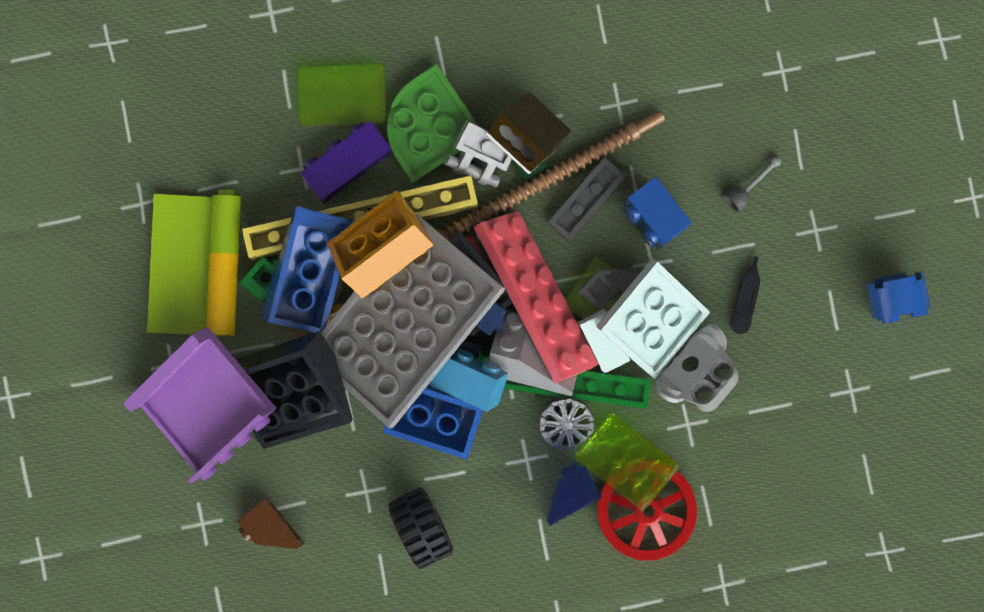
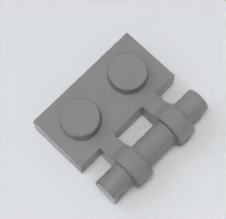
M466 120L453 145L456 149L463 152L458 158L448 154L444 164L453 168V172L457 174L471 175L479 184L484 186L489 184L497 187L500 177L493 174L495 168L498 167L506 171L512 158L486 135L489 130ZM473 156L485 161L481 168L470 164Z

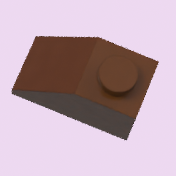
M269 498L264 499L238 520L241 525L238 530L248 542L253 540L258 545L298 549L305 544Z

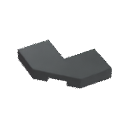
M640 268L598 269L578 292L600 311L618 291L623 294L642 270Z

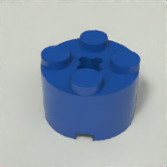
M914 271L915 275L907 277L905 272L874 279V283L866 282L872 318H876L877 321H882L884 324L899 321V315L911 314V317H918L929 314L928 308L931 305L924 271Z

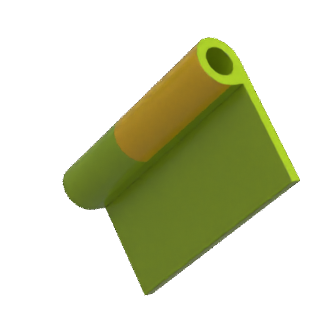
M218 190V195H213L212 197L154 194L147 333L192 335L208 326L215 336H235L241 197L236 196V191Z

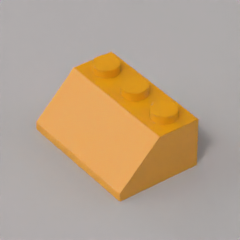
M396 190L330 240L327 246L341 279L361 298H364L394 274L400 272L402 268L418 256L424 254L426 250L433 246V243L423 224Z

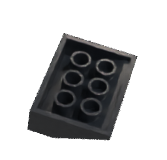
M320 331L236 359L276 407L268 416L271 421L258 432L255 429L252 431L263 449L352 422L353 418L336 356Z

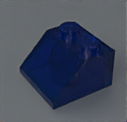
M574 462L560 470L562 476L556 479L545 517L550 526L602 497L585 465L578 466Z

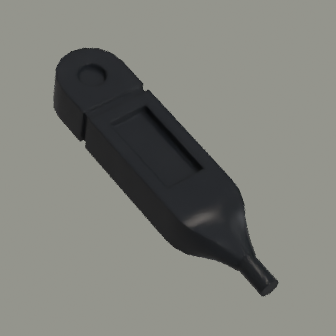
M754 256L752 265L741 279L731 322V328L736 334L746 333L751 326L760 287V276L757 267L759 257Z

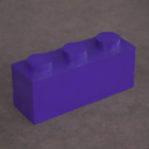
M371 121L367 124H364V122L357 124L349 131L351 135L344 141L340 139L334 141L326 148L327 153L319 159L315 156L303 165L304 170L300 172L323 204L392 154L390 146Z

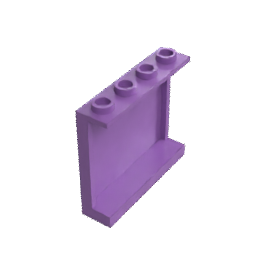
M208 326L192 334L123 403L130 412L141 407L195 471L196 474L188 480L190 484L199 478L205 481L217 471L215 465L218 462L222 465L235 454L232 451L235 446L241 448L253 438L250 432L254 429L258 432L271 421L268 416L276 409Z

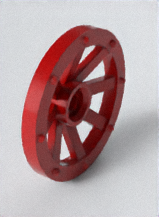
M638 461L618 469L606 481L599 495L597 516L603 535L617 551L636 560L653 561L672 555L688 541L696 523L697 504L691 486L678 471L663 463ZM642 471L656 472L648 496L645 495L635 473ZM665 475L680 490L658 501V494ZM624 478H627L637 498L636 502L612 493ZM684 499L686 506L685 520L663 512L664 508ZM609 502L631 509L633 513L610 523L608 504ZM651 506L653 508L651 516L647 517L643 514L644 507ZM660 520L682 528L678 535L669 543H667L658 523ZM637 521L639 523L629 546L621 541L614 531ZM647 526H650L659 548L638 549Z

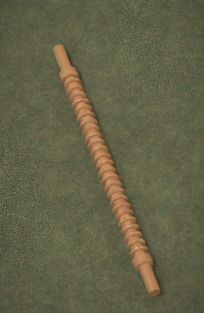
M658 111L636 124L633 122L625 126V130L619 129L617 135L612 133L610 139L604 137V142L597 141V146L590 145L588 151L583 149L582 154L575 153V158L568 157V162L561 161L559 167L554 165V169L551 171L547 169L546 174L539 173V178L532 177V182L525 181V185H518L517 190L510 189V194L503 193V198L496 197L495 202L489 201L488 206L482 205L481 210L474 209V214L467 213L466 218L460 217L459 222L453 221L452 226L445 225L446 229L442 230L439 228L437 231L447 239L457 230L461 234L464 231L469 233L471 227L474 228L478 223L484 222L485 219H492L491 216L493 215L498 217L499 212L505 213L507 207L513 209L514 203L520 205V200L524 199L527 201V197L529 195L534 197L536 191L542 193V188L549 189V184L553 183L556 185L558 179L563 181L564 176L570 177L573 171L578 173V168L585 169V164L592 165V161L594 159L599 161L602 155L607 157V152L614 153V148L621 149L623 143L628 145L629 140L633 142L641 138L642 133L665 121L663 113Z

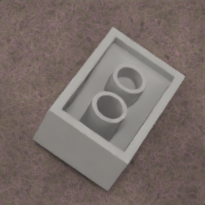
M506 310L507 312L504 316L507 317V320L502 328L496 332L489 361L496 363L500 366L501 370L509 373L507 380L572 396L577 375L555 384L518 312Z

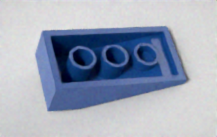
M298 206L295 207L267 291L261 319L269 323L313 333L317 331L322 332L326 328L340 275L327 243L353 224V220Z

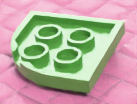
M437 64L414 78L401 89L391 105L388 117L387 134L391 150L412 184H415L442 166L448 154L457 156L463 152L456 149L453 145L466 120L477 124Z

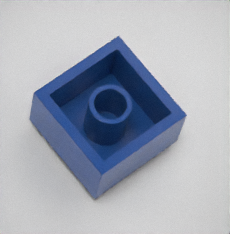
M654 177L630 195L624 203L626 207L623 211L633 225L638 223L643 229L641 236L651 248L656 246L660 250L692 224L657 177Z

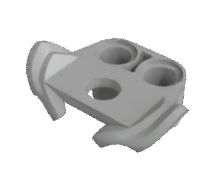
M708 324L690 336L683 345L685 347L672 363L669 362L663 368L654 385L655 392L663 399L672 403L686 400L695 404L703 412H710L716 409L736 386L739 379L732 360L725 352L727 347L725 334L718 326ZM687 357L698 359L699 364L694 371L687 372L683 369L682 364ZM727 368L731 370L727 378H717V374L721 369ZM708 390L712 392L708 400H698V396L702 391Z

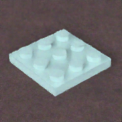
M651 259L598 323L596 328L649 376L656 379L710 312L664 267Z

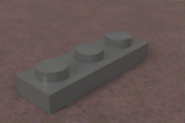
M604 157L547 224L565 240L570 242L625 179L626 175Z

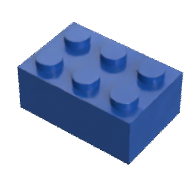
M427 385L393 429L385 425L383 433L468 459L483 410Z

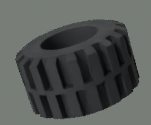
M419 487L388 503L391 519L415 566L423 569L453 554L451 540L426 490Z

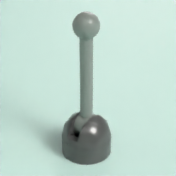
M779 156L771 157L770 163L744 188L734 187L723 196L725 202L734 211L739 213L746 207L749 201L748 192L773 167L781 165V158Z

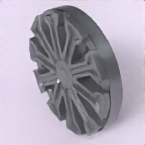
M560 397L548 403L543 409L540 416V431L544 440L551 447L559 450L573 451L590 440L594 431V417L588 405L574 397ZM567 403H572L570 411L566 409ZM556 405L559 406L560 409H561V412L558 413V412L554 409V406H556ZM579 408H582L584 410L583 412L576 415V412ZM550 414L555 420L546 419V415ZM585 418L589 419L588 423L580 422ZM546 426L554 427L548 431L545 430ZM578 429L588 430V431H587L586 434H583V433H582L581 431H579ZM559 433L556 440H553L551 438L552 436ZM572 434H574L579 439V441L574 442ZM565 435L567 436L568 444H562Z

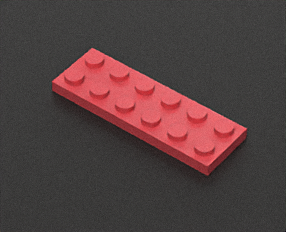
M519 211L476 225L474 229L554 383L556 384L597 366L599 363Z

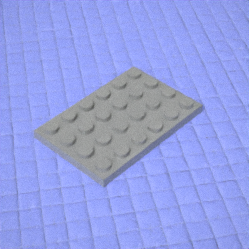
M417 214L416 216L425 227L433 246L364 298H361L354 291L321 332L336 356L344 388L388 428L392 429L505 291V288Z

